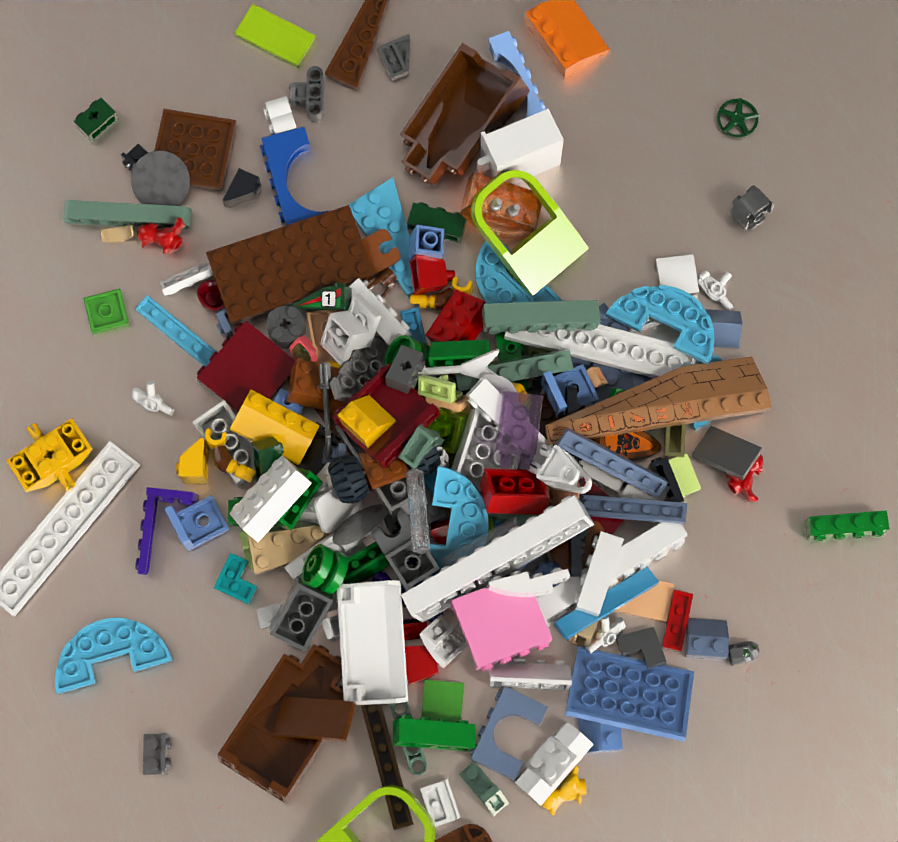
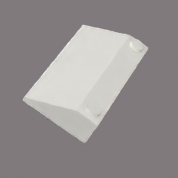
M400 580L340 585L337 589L344 701H353L356 705L408 702Z

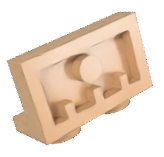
M463 395L452 404L426 397V401L429 404L433 403L437 408L469 415L471 405L468 403L467 400L469 398L466 395Z

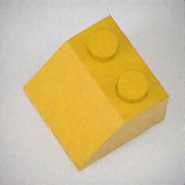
M369 395L351 401L337 415L340 422L367 448L396 422Z
M204 438L197 440L180 456L179 462L176 463V474H178L184 484H207L209 447Z

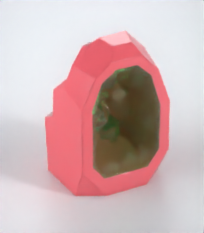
M305 335L298 337L290 345L288 350L295 360L301 358L313 362L317 361L316 349Z

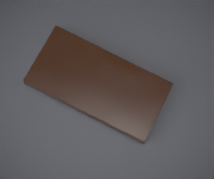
M283 697L273 734L280 737L346 742L356 704L353 701Z

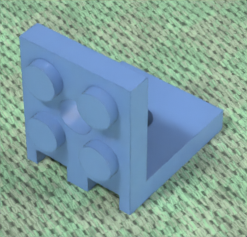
M583 364L554 377L551 371L543 374L540 384L547 394V399L555 411L556 418L565 415L567 407L565 403L566 385H576L578 387L577 403L581 404V407L599 400Z
M212 495L179 512H176L172 505L165 508L181 543L188 551L230 530ZM203 516L209 518V523L206 526H200L198 523L199 519Z

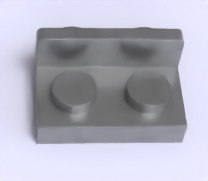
M144 734L143 775H168V770H171L172 767L171 758H168V750L172 749V738L169 737V734Z

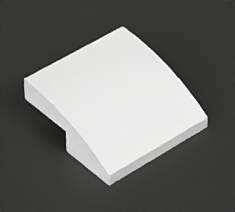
M693 254L656 258L659 285L676 287L687 293L699 292Z
M441 614L420 633V637L432 657L444 668L467 645L452 633L456 627Z

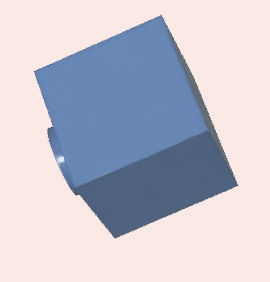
M416 225L410 235L409 262L416 254L441 259L443 256L444 229Z

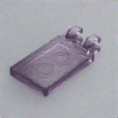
M503 391L496 450H499L498 453L501 454L500 467L510 468L511 455L520 456L519 469L529 470L530 457L534 458L537 450L543 396Z

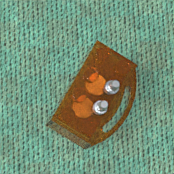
M473 172L468 178L460 214L474 227L476 226L471 215L473 199L478 191L493 179L477 172ZM504 181L485 198L482 205V216L484 221L517 231H501L489 226L497 237L506 239L521 238L530 235L536 230L542 204L532 190Z

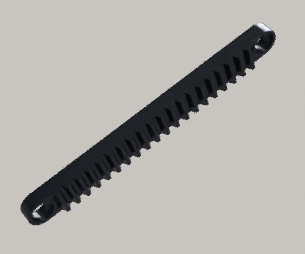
M566 385L565 403L567 407L565 417L581 409V404L577 403V386ZM569 453L581 465L583 459ZM579 479L578 481L581 487L583 484V480ZM580 494L579 500L582 502L584 496ZM583 532L568 540L570 577H581V557L585 554V550H583L585 543L582 542L585 538V535L582 534Z

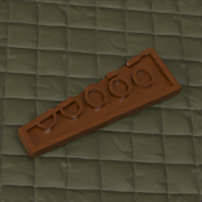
M389 0L364 1L327 67L325 76L358 90Z

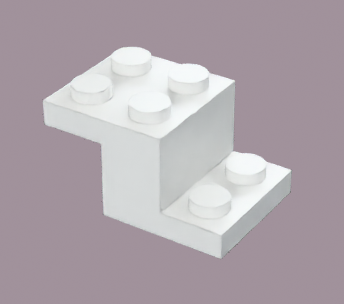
M360 294L353 295L348 311L330 313L320 345L340 366H343L346 361L349 362L353 350L371 347L381 315Z

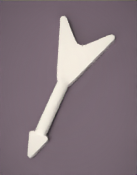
M499 349L485 353L457 366H424L423 371L418 372L417 376L419 377L422 374L461 373L480 379L486 374L497 375L488 368V365L498 355Z

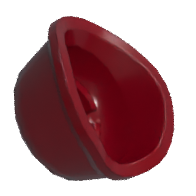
M216 280L205 281L198 287L197 297L203 308L208 311H218L225 307Z

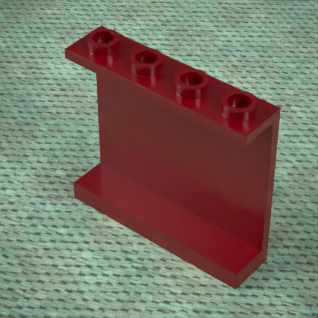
M247 320L243 324L239 323L234 329L235 334L231 338L227 337L221 345L223 348L219 352L215 351L209 358L210 363L206 367L203 365L197 372V381L199 383L202 382L237 412H239L250 390L272 400L289 380L291 368L295 363L291 356Z
M389 363L385 367H381L374 378L366 381L362 389L358 393H354L343 407H339L335 411L333 416L335 423L383 469L403 451L402 444L406 440H410L418 426L423 425L427 428L440 416L438 408L433 403L430 405L413 388L406 394L386 386L385 377L391 367ZM367 395L372 397L396 420L369 448L357 439L340 422L337 416L351 401Z

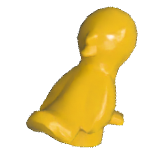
M577 765L562 781L559 788H556L541 805L544 809L549 810L553 816L561 802L577 799V802L581 804V795H586L585 779L578 778L579 767Z

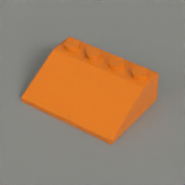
M549 0L525 12L524 23L564 78L610 51L575 0Z

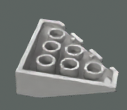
M374 336L371 347L356 349L350 356L351 360L349 362L346 361L339 370L337 378L334 377L331 380L330 387L335 400L347 403L354 393H358L362 389L366 381L374 378L381 367H385L387 346L381 336Z

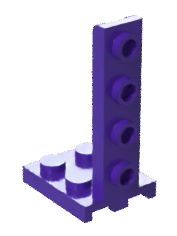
M147 487V500H144L143 503L145 519L141 520L140 530L143 531L142 539H139L138 542L140 558L136 559L135 569L138 570L137 574L147 575L149 573L158 498L163 503L173 504L174 500H177L182 505L191 506L193 502L197 503L199 501L198 494L188 491Z

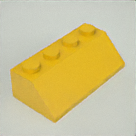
M250 390L230 430L253 442L274 436L283 445L284 453L282 455L287 460L299 465L320 425Z

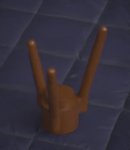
M387 268L367 280L371 283L367 285V289L378 283L383 287L387 286L381 295L385 298L389 291L396 286L394 282L397 280V277L390 268Z

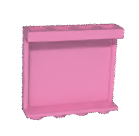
M485 587L453 599L450 602L451 609L455 611L476 664V671L480 669L482 672L493 668V664L498 662L501 665L512 661V657L519 655V658L530 654V650L535 648L538 651L549 647L548 644L552 641L551 634L535 596H506L489 591Z

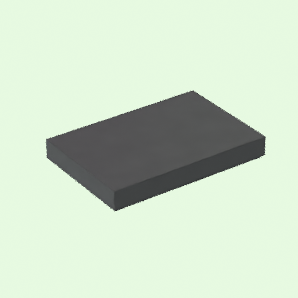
M711 426L693 451L692 458L744 480L762 453V447Z

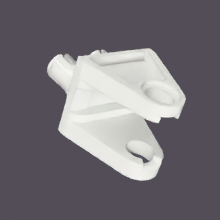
M548 444L542 445L547 452L540 448L539 453L547 458L543 465L538 461H533L531 464L536 466L537 469L531 465L529 467V471L537 475L536 478L555 490L582 494L591 489V477L573 456L556 444L553 448ZM581 478H585L586 484L584 487L577 486V482Z

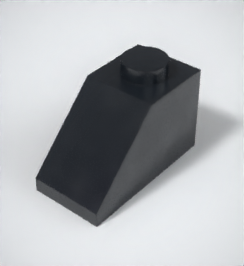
M239 168L223 198L224 206L229 208L252 200L255 194L258 195L261 190L260 178Z

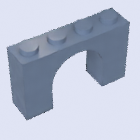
M505 686L503 690L499 689L494 699L498 702L495 708H490L486 716L489 719L487 726L482 725L478 736L481 737L478 745L475 744V749H471L469 754L472 755L471 761L514 781L523 761L504 753L497 747L493 736L494 728L501 719L508 716H517L540 726L548 706Z

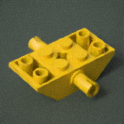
M70 418L46 435L42 433L37 423L31 424L35 431L30 426L26 430L34 442L6 460L26 492L48 487L58 479L65 491L71 490L68 482L72 488L76 486V483L69 472L83 463L91 452L92 447L73 418Z

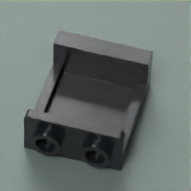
M318 422L316 424L320 426L300 464L297 465L291 462L296 467L311 471L316 476L326 465L322 464L325 427ZM331 433V445L336 446L338 443H341V439L334 433Z
M658 457L651 460L647 469L654 473L657 472L660 476L667 479V486L670 487L667 493L668 499L663 501L684 503L683 495L668 457L665 459Z

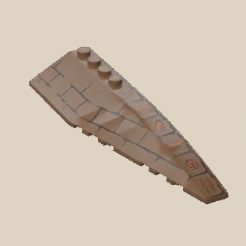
M751 356L709 362L708 365L702 363L682 366L545 425L548 445L557 444L567 427L592 439L762 413L772 408L768 388Z

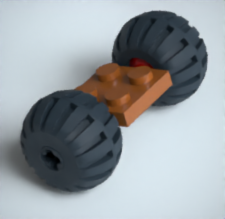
M407 440L402 444L403 449L405 448L406 444L408 443ZM433 447L423 457L417 468L413 469L408 465L413 475L427 476L438 469V465H441V460L437 447ZM366 452L359 453L364 466L363 471L359 460L353 455L339 456L328 466L330 480L338 499L342 503L348 504L357 503L368 494L369 487L365 477H368L373 490L410 476L405 462L399 458V455L385 469Z

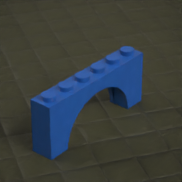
M305 126L263 137V145H260L262 156H267L268 161L264 163L267 173L271 172L272 178L269 180L272 190L276 189L277 195H274L276 205L281 206L282 212H279L281 223H285L287 226L329 212L312 211L302 207L293 199L287 188V175L292 163L301 154L311 150Z

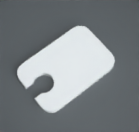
M334 487L320 495L314 502V508L322 532L332 533L347 518L362 510V500L351 504L342 503L338 499Z

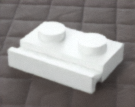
M448 779L420 789L427 811L432 817L435 827L460 819Z

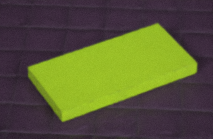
M254 4L251 5L235 31V36L296 67H299L316 39V35Z

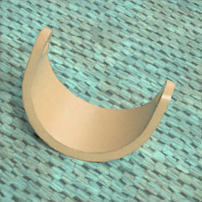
M132 225L100 230L102 241L107 243L122 242L134 235Z

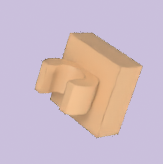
M591 367L586 370L594 388L603 387L608 384L599 367Z

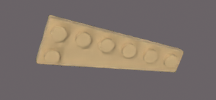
M320 525L295 528L292 531L283 530L266 533L259 542L248 536L254 575L289 564L331 533H324Z

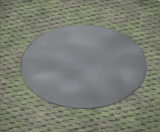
M153 151L141 157L136 163L131 175V185L135 196L142 204L177 206L188 193L190 177L187 167L179 157L167 151Z
M378 504L354 513L336 529L332 538L333 543L336 545H347L362 539L380 525L387 514V508L384 505Z

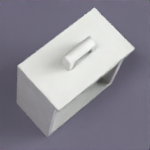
M549 108L491 133L481 132L480 158L477 161V172H487L490 180H492L498 174L505 171L520 170L535 176L560 165L564 139ZM518 178L507 179L502 184H500L495 189V191H499L523 180Z

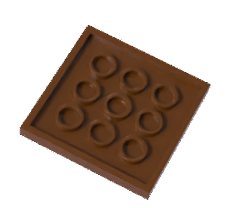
M163 109L154 151H167L179 157L189 172V186L222 191L237 122L233 119Z

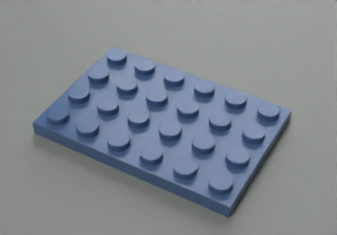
M578 646L565 715L684 742L687 733L694 671L667 665L647 669L644 660L595 650L590 654L585 647Z

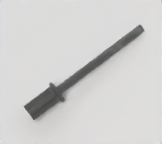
M322 362L319 363L320 385H318V388L323 389L326 460L331 459L332 455L329 409L331 369L330 363Z

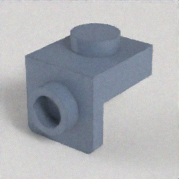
M224 307L216 313L219 322L216 326L220 334H225L227 338L232 337L233 332L227 321L229 317Z

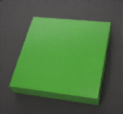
M120 288L83 298L92 334L129 325Z
M425 680L421 717H430L433 721L445 718L455 723L461 720L464 683Z

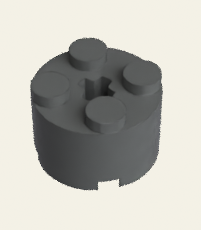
M752 185L742 197L739 195L732 201L734 206L730 212L745 230L748 228L751 230L766 219L764 215L767 211L771 213L774 204L759 188Z
M280 306L269 312L266 328L271 341L279 347L288 349L298 337L306 334L303 316L297 308Z

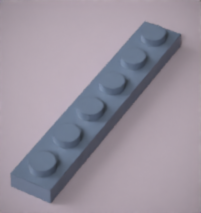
M568 427L557 442V446L656 498L659 497L668 483L667 479Z
M583 495L584 499L581 502L591 517L686 524L687 503Z

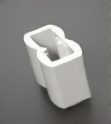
M286 96L265 102L267 108L264 109L266 119H271L272 123L269 125L271 135L297 129Z

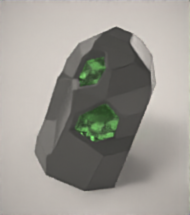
M745 641L729 645L728 658L731 666L751 662L757 658L759 653L758 644L752 641Z

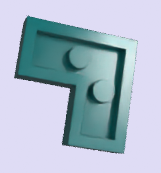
M230 553L214 585V589L250 605L258 587L241 579L249 561Z

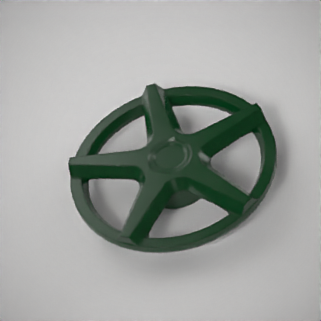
M742 98L731 99L719 108L717 122L725 134L741 138L750 135L756 129L759 114L750 102ZM731 103H737L734 112L724 108ZM742 103L749 106L753 113H743ZM721 113L730 118L725 127L722 126L720 121ZM755 118L754 126L749 131L745 120ZM736 126L740 127L744 134L736 135L728 131Z

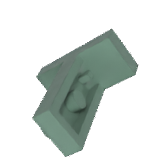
M420 425L406 444L399 458L415 469L433 447L441 446L444 439L435 430L426 429L423 425Z
M475 762L459 774L493 816L509 804L496 784L494 785Z

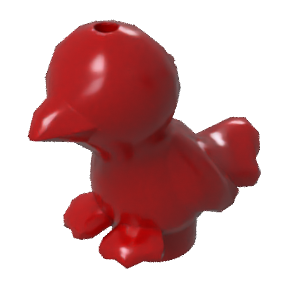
M177 217L172 227L158 230V224L154 225V223L142 225L138 229L137 237L141 241L142 248L150 243H157L163 247V254L166 255L171 253L172 250L176 251L181 246L183 239L179 235L185 224L181 217Z
M761 454L744 480L727 473V478L729 479L727 485L734 494L741 492L746 497L747 502H758L759 500L752 492L753 473L759 476V472H762L764 459Z

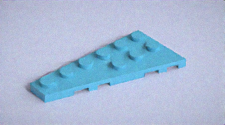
M392 177L350 203L349 206L356 223L366 237L380 229H385L391 234L393 239L383 242L380 245V252L387 254L392 248H398L401 255L400 260L389 268L395 273L396 281L407 297L413 294L409 262L410 236Z

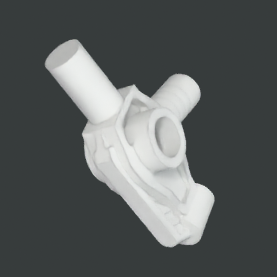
M707 270L698 275V284L711 300L720 301L727 311L730 310L733 305L725 296L727 290L724 285L732 275L729 272H725L719 281L712 278Z
M153 381L146 383L147 392L141 391L137 387L133 388L132 398L145 409L153 412L160 410L170 416L174 413V409L165 405L161 397L155 393Z
M608 615L601 619L602 627L597 631L596 640L586 647L588 653H593L600 646L605 647L614 643L616 636L621 635L626 627L622 617L617 618L616 622L609 624Z

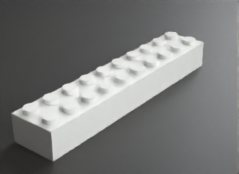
M575 495L565 497L557 506L546 508L543 514L529 518L524 525L511 528L509 533L503 537L498 536L494 538L489 545L478 547L470 556L459 558L456 564L443 567L440 573L435 576H428L423 579L421 584L406 589V592L401 596L410 615L421 622H425L451 607V600L483 589L491 582L490 579L497 576H506L590 528L594 523L584 505Z
M661 522L621 546L608 590L616 586L619 579L626 580L634 575L633 573L636 572V569L639 568L641 571L648 567L653 559L658 561L666 556L669 549L672 548L674 551L681 547L688 535L683 526L676 523ZM589 566L582 570L581 577L583 573L587 574ZM570 577L568 581L555 586L551 594L536 598L547 627L550 626L552 620H559L566 616L570 609L576 610L577 604L573 602L576 593H581L583 585H580L581 577Z

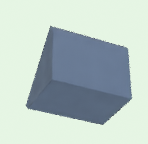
M705 309L714 327V347L739 349L743 325L741 312Z

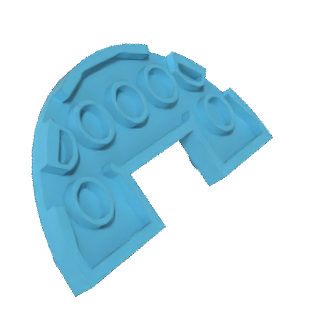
M485 240L479 251L475 273L479 293L486 304L563 301L547 285L531 296L507 272L506 266ZM501 241L505 248L510 252L511 250Z
M667 285L639 287L617 299L606 312L607 317L638 332L641 331L648 317H651L681 332L674 344V349L707 365L711 360L715 343L712 320L702 307L703 305L684 290Z
M438 465L432 505L451 508L446 545L426 542L440 566L439 570L429 576H435L440 573L443 567L456 564L459 558L470 556L474 553L475 549L484 546L489 527L488 513L486 512L483 497L476 486L461 473Z
M126 618L102 619L79 630L63 648L55 671L56 694L96 684L92 664L129 654L133 671L137 672L171 662L173 659L164 641L146 625Z

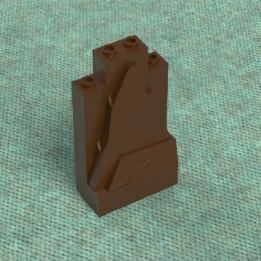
M462 43L400 133V136L404 139L403 143L410 147L401 161L406 166L405 170L411 175L418 174L421 181L426 184L430 182L433 185L437 184L446 170L453 175L458 173L463 176L480 151L481 132L485 131L488 134L493 132L497 126L504 125L530 90L522 78L508 69L504 71L482 59L476 50Z
M314 644L302 663H299L300 660L292 654L289 656L283 654L217 754L220 763L287 804L299 785V780L325 740L280 737L273 734L283 697L344 701L343 686H337L342 678L341 657L338 655L334 657L329 654V650L322 645L316 646Z

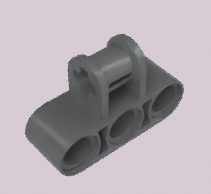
M312 66L308 69L307 82L289 84V89L291 90L289 104L292 106H306L308 119L314 123L322 121L324 117L325 81L323 70L320 67ZM313 76H320L318 79H312ZM315 92L319 93L318 96H312ZM312 110H319L316 114L311 113Z

